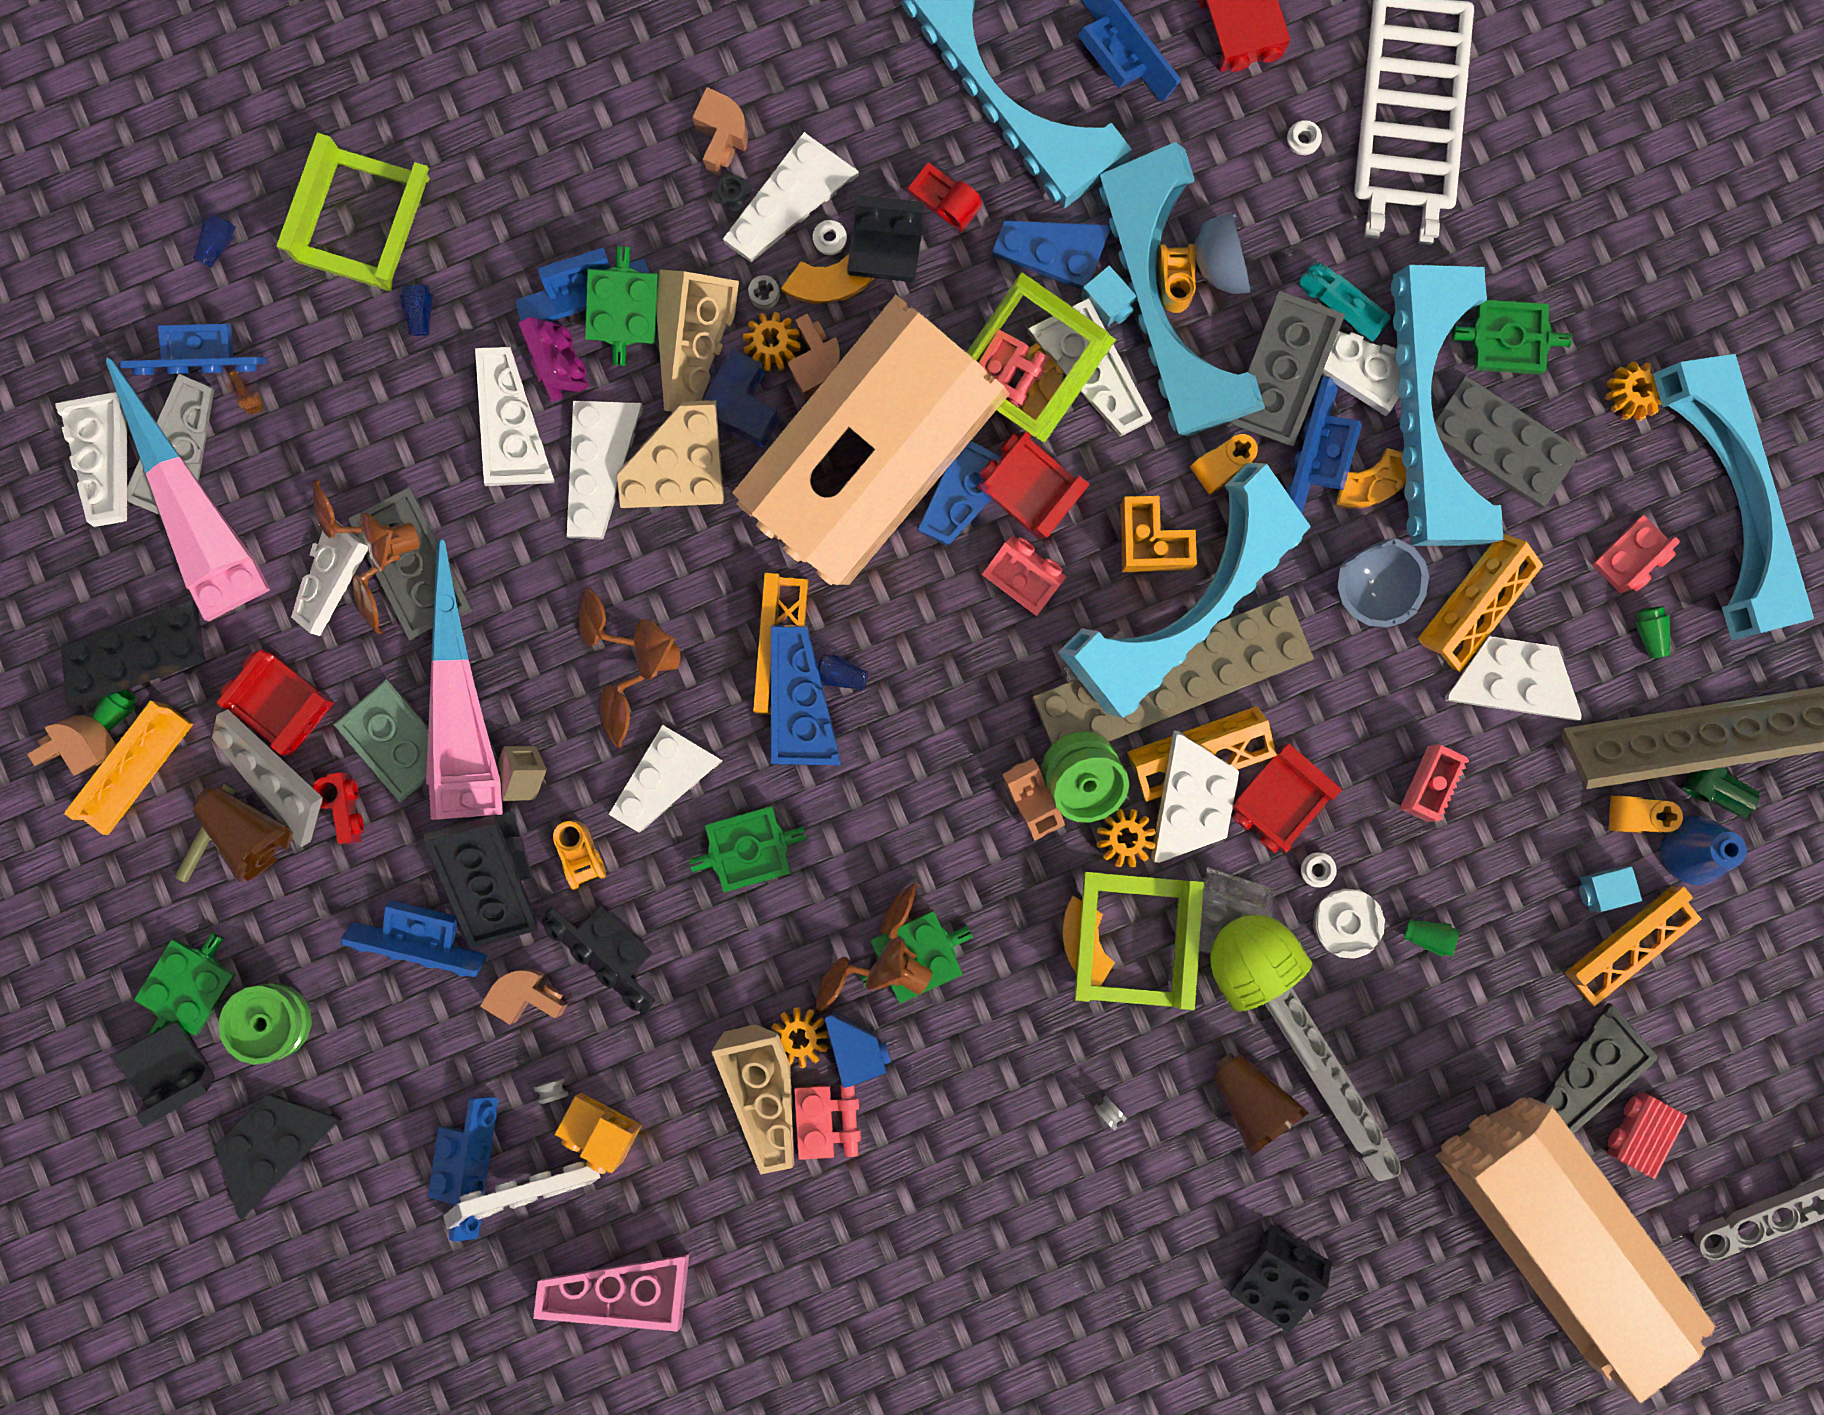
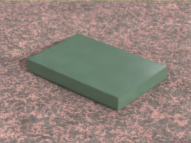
M386 679L333 725L400 803H404L426 784L429 726L391 681Z

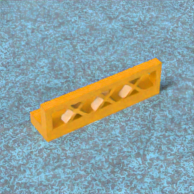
M1503 533L1504 540L1490 545L1418 637L1419 642L1424 647L1441 654L1453 670L1461 672L1542 568L1543 564L1526 541ZM1526 559L1528 565L1523 570V572L1520 575H1518L1519 566ZM1505 587L1504 596L1497 602L1498 593ZM1484 614L1483 623L1476 629L1477 620ZM1464 640L1463 649L1455 656L1453 651Z
M765 573L753 709L756 714L771 715L772 624L781 623L788 616L796 625H805L808 579L783 578L779 574ZM780 586L800 587L799 601L789 609L779 600ZM780 606L785 613H783L778 618V610ZM797 608H798V621H797V619L791 614V613L794 612Z
M150 701L64 814L72 820H84L102 835H109L190 730L193 723L168 704Z
M1257 706L1181 732L1214 755L1217 751L1225 748L1233 751L1226 762L1237 770L1277 756L1269 722ZM1172 736L1127 751L1130 764L1137 774L1142 795L1146 802L1162 796L1164 781L1161 785L1149 788L1146 776L1159 771L1166 774ZM1263 736L1265 748L1255 752L1245 750L1250 739Z
M1670 886L1564 972L1587 1002L1595 1007L1702 920L1688 903L1693 898L1685 887ZM1679 909L1688 917L1677 927L1666 926V920ZM1658 928L1657 943L1650 949L1640 948L1639 942L1654 929ZM1665 930H1672L1665 936ZM1628 950H1631L1630 965L1624 970L1612 969L1613 963ZM1639 951L1645 952L1638 958ZM1601 972H1604L1603 987L1593 994L1586 985ZM1612 973L1618 974L1615 978L1611 980Z

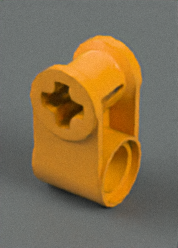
M1165 244L1159 245L1158 271L1160 276L1161 302L1169 312H1183L1188 308L1194 296L1196 288L1195 244H1189L1188 247L1167 248ZM1180 288L1186 293V296L1177 298L1171 294L1170 289Z
M1238 434L1218 448L1200 457L1190 466V469L1207 493L1211 495L1225 486L1247 463L1253 462L1258 452L1257 443L1249 435ZM1236 447L1239 450L1243 448L1247 450L1244 457L1242 455L1235 457L1233 453Z
M1610 796L1609 831L1642 833V831L1673 832L1682 824V810L1674 802L1648 800L1642 797ZM1657 813L1666 814V820H1657Z
M576 820L559 824L554 830L553 840L570 887L574 890L579 888L580 883L595 877L605 878L607 875L603 861L595 848L587 826L581 821ZM569 826L576 828L580 835L579 842L575 846L568 845L563 837L564 831ZM590 865L589 869L578 872V869Z

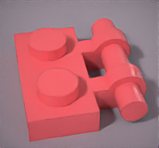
M998 330L980 359L979 364L990 376H993L1009 392L1008 401L1017 408H1023L1029 399L1027 394L1036 380L1040 381L1045 373L1043 368L1049 357L1037 351L1031 362L1024 359L1030 350L1029 346L1013 336ZM1020 370L1024 374L1014 389L1008 384L1016 371Z
M830 1085L795 1087L799 1160L834 1158V1143H844L845 1157L858 1156V1142L861 1141V1130L857 1129L856 1110L859 1109V1098H855L854 1085L843 1088V1085H840L841 1098L831 1099ZM832 1111H842L843 1130L833 1131Z

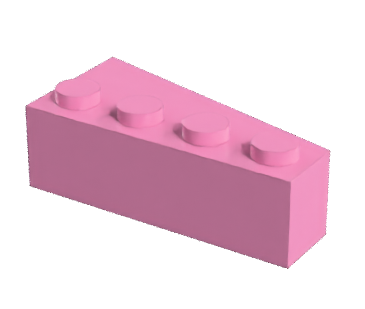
M689 1254L547 1277L539 1280L533 1319L678 1331L682 1327Z

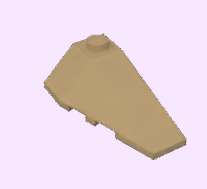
M659 271L656 313L664 411L672 412L680 402L702 400L711 377L709 373L714 356L720 354L723 347L720 343L726 326H731L735 316L739 281L685 271Z
M758 1025L725 1031L711 1052L759 1173L761 1175L792 1168L794 1165L790 1063L779 1035Z

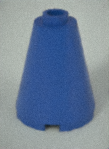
M1694 815L1683 817L1682 824L1678 829L1666 833L1664 840L1661 841L1660 852L1662 862L1672 876L1691 885H1705L1714 882L1740 865L1746 857L1747 848L1744 840L1738 834L1713 819Z

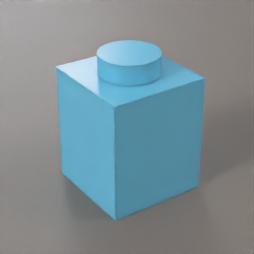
M1109 265L1083 287L1081 298L1083 300L1090 299L1100 320L1108 327L1115 320L1120 324L1134 311L1132 306L1136 295Z
M1616 867L1580 877L1582 886L1579 887L1580 897L1584 905L1589 907V911L1603 912L1642 901L1633 867Z

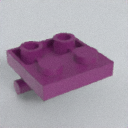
M528 317L518 323L532 357L530 364L538 382L543 383L550 402L560 400L563 397L560 389L579 393L589 387L585 377L587 374L586 368L575 354L572 347L573 338L566 327L533 317Z

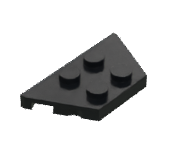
M271 1093L265 1095L216 1145L237 1216L240 1219L245 1218L342 1119L338 1115H329L314 1110L311 1106L302 1103L289 1102L286 1098Z

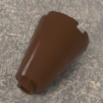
M220 787L213 790L207 788L194 800L196 804L193 810L194 814L233 876L241 883L243 878L247 882L253 880L273 865L277 860L273 856L277 849L281 846L286 850L293 839V832L287 826Z
M1230 1053L1214 1065L1218 1071L1213 1077L1242 1140L1252 1156L1308 1114L1307 1110L1243 1055L1240 1054L1235 1058Z

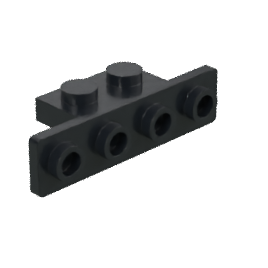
M601 906L579 929L575 928L559 912L551 907L541 921L547 935L555 941H561L570 949L572 957L580 964L589 966L604 986L612 987L622 996L626 1006L633 1011H639L642 1015H645L656 1000L631 976L645 963L653 952Z

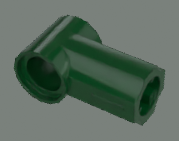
M1724 767L1689 772L1681 788L1685 793L1704 802H1713L1740 818H1747L1760 801L1759 791L1728 775V771Z

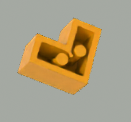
M1160 496L1124 497L1120 504L1122 572L1191 571L1197 565L1196 530L1161 531Z
M580 1092L574 1097L555 1135L562 1138L561 1144L576 1152H580L583 1149L580 1157L587 1160L586 1165L590 1169L601 1174H605L606 1171L613 1173L623 1163L642 1124Z

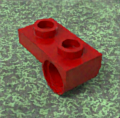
M929 162L908 187L909 195L919 202H924V206L961 233L982 207L981 197L972 187L960 180L957 182L953 181Z
M340 772L329 774L327 777L316 780L312 788L323 797L320 808L332 809L338 844L362 842L361 834L364 833V822L361 814L357 813L355 799H358L359 791L355 779H351V774ZM334 784L338 794L336 799L330 803L325 797V791L329 785Z

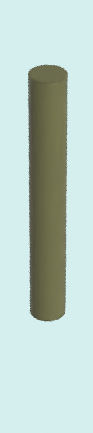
M223 784L222 786L223 790L232 795L237 791L236 788L230 785ZM203 826L200 827L174 876L180 881L186 883L189 881L210 841V837Z

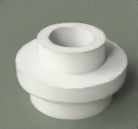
M1306 120L1295 123L1287 135V143L1290 149L1299 155L1312 154L1318 149L1322 140L1319 127L1315 123ZM1306 135L1309 138V143L1304 144L1300 142L1298 136Z
M826 220L818 224L814 229L813 242L816 249L821 253L834 255L845 247L847 234L840 223ZM827 232H833L836 238L833 241H826L823 236Z
M1312 853L1301 864V876L1310 886L1325 887L1336 876L1335 862L1327 854ZM1316 863L1321 864L1323 867V874L1319 877L1312 873V867Z

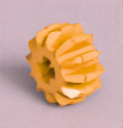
M774 312L771 321H767L766 315L761 313L759 315L761 324L758 325L756 322L750 321L748 326L752 332L743 334V340L748 343L744 347L745 355H753L751 362L754 366L764 361V370L767 372L771 370L772 363H776L777 368L782 371L784 370L782 360L785 359L789 362L795 359L792 352L800 351L801 349L800 343L795 341L800 336L799 330L790 329L792 326L790 318H786L780 323V315L777 312ZM771 337L773 341L774 337H777L778 345L773 347L770 344V347H767L765 340Z
M1631 362L1626 368L1619 367L1615 370V378L1607 381L1606 386L1612 391L1605 395V399L1614 400L1615 404L1611 407L1610 412H1616L1621 409L1622 420H1627L1633 415L1636 421H1642L1646 418V415H1655L1659 410L1658 405H1662L1654 376L1650 373L1651 363H1645L1639 367L1637 362Z
M1118 809L1116 810L1117 823L1112 817L1108 816L1103 820L1110 829L1097 828V833L1107 836V840L1099 841L1096 845L1098 848L1109 846L1110 849L1103 855L1105 860H1109L1115 853L1117 854L1115 859L1116 867L1123 865L1125 856L1129 867H1136L1134 854L1141 860L1146 861L1149 857L1142 848H1155V843L1145 841V836H1152L1156 833L1155 829H1147L1145 831L1142 829L1149 821L1147 816L1142 817L1137 823L1135 822L1137 810L1131 809L1127 820H1125L1123 810ZM1125 828L1127 833H1133L1134 841H1129L1131 844L1129 848H1126L1125 843H1118L1117 836L1122 835L1121 829Z
M795 1007L793 1011L794 1020L791 1019L789 1014L783 1012L780 1017L786 1027L779 1023H774L772 1029L782 1034L779 1038L784 1051L790 1054L788 1056L790 1066L794 1058L798 1057L800 1068H805L807 1063L806 1055L809 1056L812 1062L817 1063L820 1059L814 1049L821 1052L827 1051L828 1046L818 1041V1039L829 1038V1032L826 1030L818 1032L817 1030L825 1023L823 1017L819 1018L814 1024L810 1021L814 1015V1010L809 1009L804 1019L801 1018L800 1007ZM799 1028L806 1031L805 1037L809 1039V1043L806 1045L803 1042L801 1046L795 1045V1037L791 1036V1032L794 1030L797 1033Z

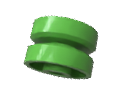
M1075 732L1065 735L1052 744L1045 754L1041 768L1043 779L1057 809L1064 817L1075 822L1091 823L1098 821L1118 810L1126 799L1129 789L1127 772L1118 759L1113 746L1105 737L1095 732Z
M270 983L246 987L232 995L222 1008L218 1024L220 1039L227 1052L239 1061L256 1065L280 1060L298 1051L308 1038L312 1020L310 1007L302 994L292 986Z

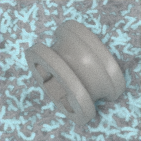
M761 275L750 282L748 291L754 306L767 310L773 308L778 303L780 291L777 282L772 277ZM762 285H766L767 290L770 287L774 290L769 292V299L762 300L761 295L758 298L755 296V294L760 292L759 287Z
M561 1078L533 1087L534 1092H538L540 1095L537 1100L538 1105L568 1096V1091L563 1089L565 1079Z
M1106 1095L1103 1097L1101 1105L1095 1104L1093 1106L1114 1131L1118 1128L1117 1123L1119 1121L1125 1122L1127 1120L1125 1115Z

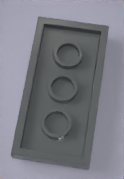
M1279 291L1248 370V373L1256 377L1265 409L1228 423L1294 446L1345 314Z
M1468 376L1461 380L1434 421L1440 441L1445 448L1539 509L1546 507L1582 451Z
M409 487L348 518L352 527H361V513L367 512L381 526L388 524L391 528L411 522L415 527L419 538V549L399 554L400 560L391 562L385 566L384 571L375 573L408 639L413 642L433 631L436 546L438 538L413 489ZM355 533L359 539L366 543L362 533ZM368 548V550H367V552H366V556H367V558H368V560H369L371 566L373 567L374 564L372 563V560H371V558H370L369 548ZM449 562L460 618L474 609Z

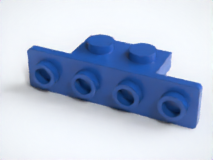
M1081 0L1097 21L1083 27L1078 37L1116 86L1120 88L1141 77L1159 101L1166 100L1180 83L1181 79L1120 0Z
M604 247L538 268L545 290L516 300L520 321L533 317L550 322L585 311L587 268L604 270L611 268ZM644 259L629 264V268L638 272L649 273Z
M231 324L158 326L161 360L120 361V368H132L133 375H155L154 368H167V374H189L188 367L200 366L201 373H223L222 366L234 365L235 372H257V365H267L266 357L234 358Z
M1328 376L1322 377L1321 384L1317 386L1313 395L1314 409L1311 418H1308L1304 425L1303 435L1305 441L1302 451H1298L1295 457L1294 469L1296 472L1293 483H1289L1286 488V492L1302 514L1311 484L1344 490L1362 427L1359 420L1330 416L1338 386Z
M390 900L385 906L383 929L354 922L341 937V945L352 947L357 951H369L385 955L393 960L402 959L418 963L426 968H439L454 972L459 976L476 977L485 964L487 957L484 953L454 946L458 920L455 915Z
M492 1096L471 1097L468 1101L464 1130L450 1126L438 1127L428 1198L453 1204V1207H455L458 1203H461V1196L476 1191H481L482 1195H485L498 1098ZM475 1215L467 1217L459 1223V1226L450 1229L449 1240L457 1242L477 1239L481 1219L477 1220Z

